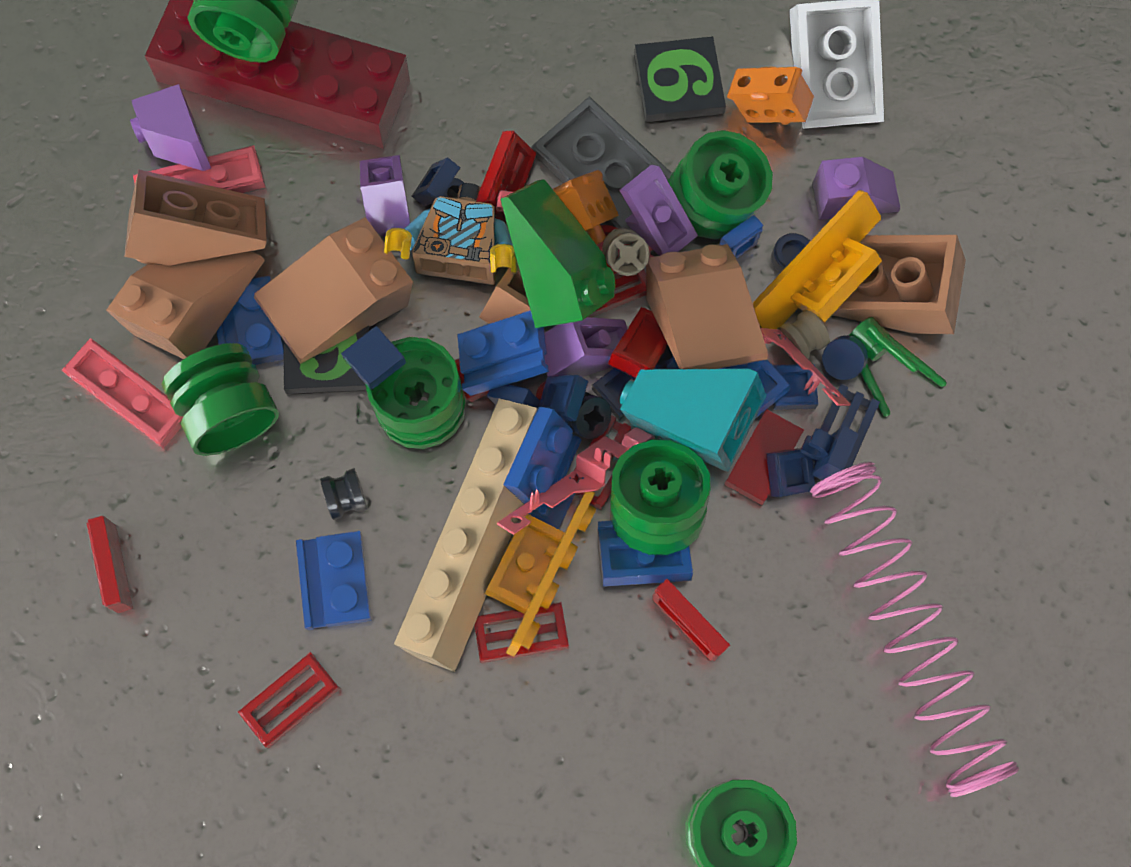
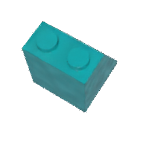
M751 369L640 370L635 381L631 379L625 385L620 397V403L622 404L620 410L634 428L638 427L654 435L657 440H671L687 446L700 456L703 461L729 472L767 395L758 372Z

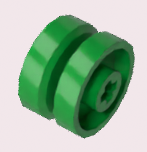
M194 0L187 19L192 30L215 49L234 58L249 62H268L275 59L286 34L284 28L288 27L298 0Z
M721 130L707 133L695 141L685 157L675 167L668 183L697 235L710 239H720L749 219L766 203L772 191L773 172L767 156L755 142L740 133Z
M649 440L632 446L622 454L612 471L610 521L617 536L630 548L648 555H669L684 550L699 537L705 524L711 491L710 473L703 459L689 447L671 440Z
M730 780L705 790L693 803L685 824L686 845L697 867H788L791 864L797 846L796 821L788 803L772 787L755 780ZM735 824L742 825L746 831L745 839L742 842H734L731 835L737 832L733 828Z

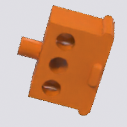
M773 66L737 69L727 98L734 101L748 123L780 122L782 125H787L790 122H806L814 95L801 75V68Z
M596 170L553 188L554 192L584 230L588 232L595 244L603 242L606 236L600 224L619 216L603 181L602 172Z

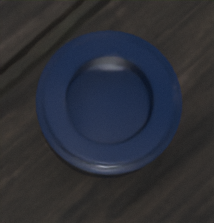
M789 233L780 237L771 254V260L775 269L781 273L805 248L810 240L797 233Z
M843 335L833 339L823 351L822 361L824 368L832 377L840 380H849L855 378L865 368L868 361V353L864 344L859 339Z

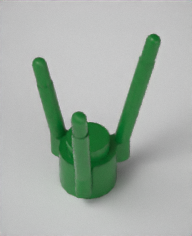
M873 317L864 320L849 334V336L856 337L864 344L868 357L872 362L878 360L888 351L910 371L916 372L919 370L940 387L946 386L947 382L945 379L895 340ZM866 364L861 374L873 398L880 401L878 407L882 415L888 417L891 412Z

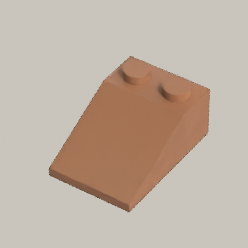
M138 169L129 210L124 257L136 259L144 264L158 263L170 266L265 248L267 242L265 198Z
M366 217L327 236L254 294V299L300 364L348 339L369 325L370 327L402 310L409 304L413 281L391 251L388 254L384 253L385 243Z
M866 235L859 243L876 250L882 262L832 315L861 322L873 317L880 326L909 333L954 334L966 262L958 236Z
M728 244L708 245L702 249L684 252H667L661 256L649 258L646 265V300L679 369H719L768 359V351L742 268Z
M248 251L170 266L158 263L147 264L128 278L106 311L134 336L185 359L206 348L265 260L261 255Z

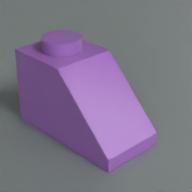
M179 84L131 100L137 116L130 119L134 133L139 143L147 141L154 157L201 171L211 169L194 118Z
M400 155L360 161V187L367 220L382 237L386 236V232L389 229L406 228L410 224V215Z
M865 157L824 160L821 162L812 182L819 220L832 219L858 190L868 193L880 214L899 212L901 209L893 171Z
M587 317L583 321L558 324L544 333L547 351L545 363L549 368L547 375H580L584 377L612 368L613 366L609 365L608 362L612 352L628 329L625 320Z

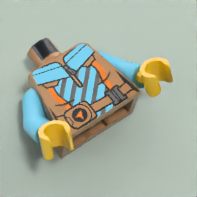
M473 183L461 184L457 199L442 196L436 198L431 209L424 210L406 228H392L386 232L384 253L388 254L393 250L401 251V258L407 260L410 257V251L413 249L412 254L416 273L494 285L497 268L509 267L511 268V273L517 272V260L509 230L505 222L495 218V206L489 203L476 202L481 187Z

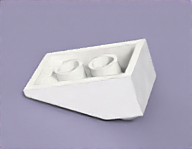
M839 0L797 4L791 8L790 25L794 67L802 69L801 75L814 95L807 120L802 122L803 129L884 122L879 0Z

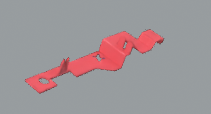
M760 328L765 344H770L771 342L777 344L803 370H810L813 373L804 388L806 390L811 386L808 394L814 392L821 382L826 387L822 390L837 406L851 405L779 329Z
M635 427L624 435L622 444L606 436L577 455L576 469L550 486L544 493L539 494V491L536 489L535 495L533 492L531 493L530 501L497 522V525L514 535L531 523L524 516L543 503L553 508L573 493L598 491L605 485L606 471L611 468V454L619 458L632 446L654 440L655 436ZM606 451V453L604 454V460L602 461L603 452ZM575 475L580 478L578 483L573 479ZM520 518L522 521L520 523H513L511 519Z

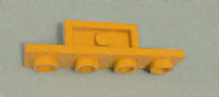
M858 190L753 302L760 328L777 329L798 308L803 311L809 310L825 323L882 262L876 250L859 243L881 220V215L867 192Z
M594 491L583 494L565 532L527 514L524 517L530 520L531 523L514 534L485 592L486 595L524 613L506 651L507 654L514 657L521 646L527 649L530 648L541 625L533 621L540 606L548 609L560 586L553 582V578L559 567L565 570L568 569L578 548L571 541L577 529L583 532L586 531L596 511V508L589 505L595 494Z

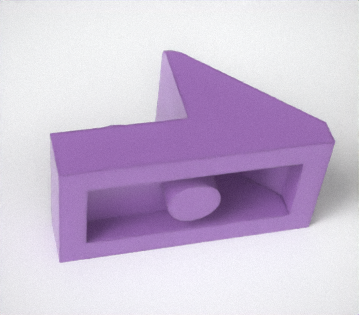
M650 165L620 189L622 196L633 213L626 218L627 225L639 234L659 256L667 252L680 251L698 236L660 166Z

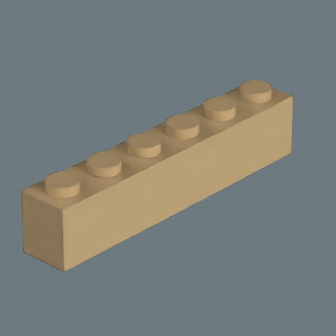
M500 398L497 402L394 642V645L420 660L454 672L458 666L487 596L485 594L486 589L501 562L512 533L498 526L497 522L524 505L503 484L537 412L536 407ZM512 518L511 521L517 523L518 518Z

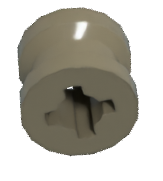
M615 229L603 241L602 252L605 255L606 262L618 274L626 276L635 275L647 265L650 256L649 247L645 240L632 229Z
M804 310L798 314L794 323H785L777 328L807 359L812 350H821L830 343L826 327L818 316L809 310Z

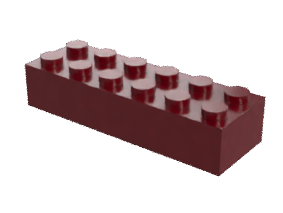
M169 0L145 53V58L157 82L171 86L179 84L181 89L384 149L410 82L405 54L290 21L288 27L284 28L286 34L276 58L268 62H249L234 58L215 49L192 30L187 18L194 0Z

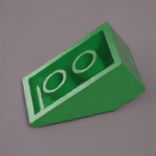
M545 179L537 180L500 199L535 328L583 321L615 296V277L611 268L607 267L605 255Z

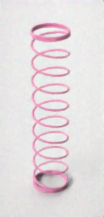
M873 462L860 463L823 479L815 484L810 492L813 497L819 498L846 489L864 479L873 478L878 480V483L863 497L827 518L824 523L831 524L875 511L891 510L893 512L885 522L842 549L839 555H849L893 543H908L900 553L860 578L853 587L861 588L906 576L923 575L913 586L873 611L869 619L880 620L918 610L938 608L931 616L887 644L884 652L897 653L932 644L954 641L944 650L900 679L899 685L910 687L969 675L922 706L915 713L914 717L916 720L927 721L982 710L946 733L930 748V753L949 755L996 745L961 767L947 780L946 787L949 788L948 792L951 793V797L966 795L1014 775L1018 772L1019 767L1017 762L1005 763L968 777L952 786L950 785L962 772L1006 745L1007 741L998 739L956 749L934 751L947 738L985 715L991 707L988 705H977L941 714L919 716L931 705L970 681L975 673L970 670L903 683L909 677L953 649L959 640L955 637H944L890 649L893 645L938 616L943 606L940 604H926L877 615L919 587L925 581L928 574L924 571H910L864 582L902 557L910 549L912 541L905 538H897L854 548L888 525L897 513L894 507L881 506L843 515L871 496L882 482L880 476L872 475L877 469Z

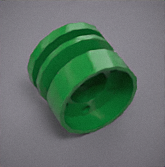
M407 337L392 341L391 343L405 357L406 364L373 390H370L365 384L368 399L379 424L391 440L406 448L426 449L441 445L456 433L464 420L466 401L455 360L445 347L428 338ZM422 397H426L427 401L421 400ZM412 402L418 403L417 406H413Z
M226 343L203 349L174 365L163 378L161 385L168 399L171 400L170 404L175 414L183 416L180 424L194 453L197 455H217L234 450L265 433L275 424L279 417L278 409L266 385L257 382L260 375L256 366L252 364V359L246 346L238 343Z

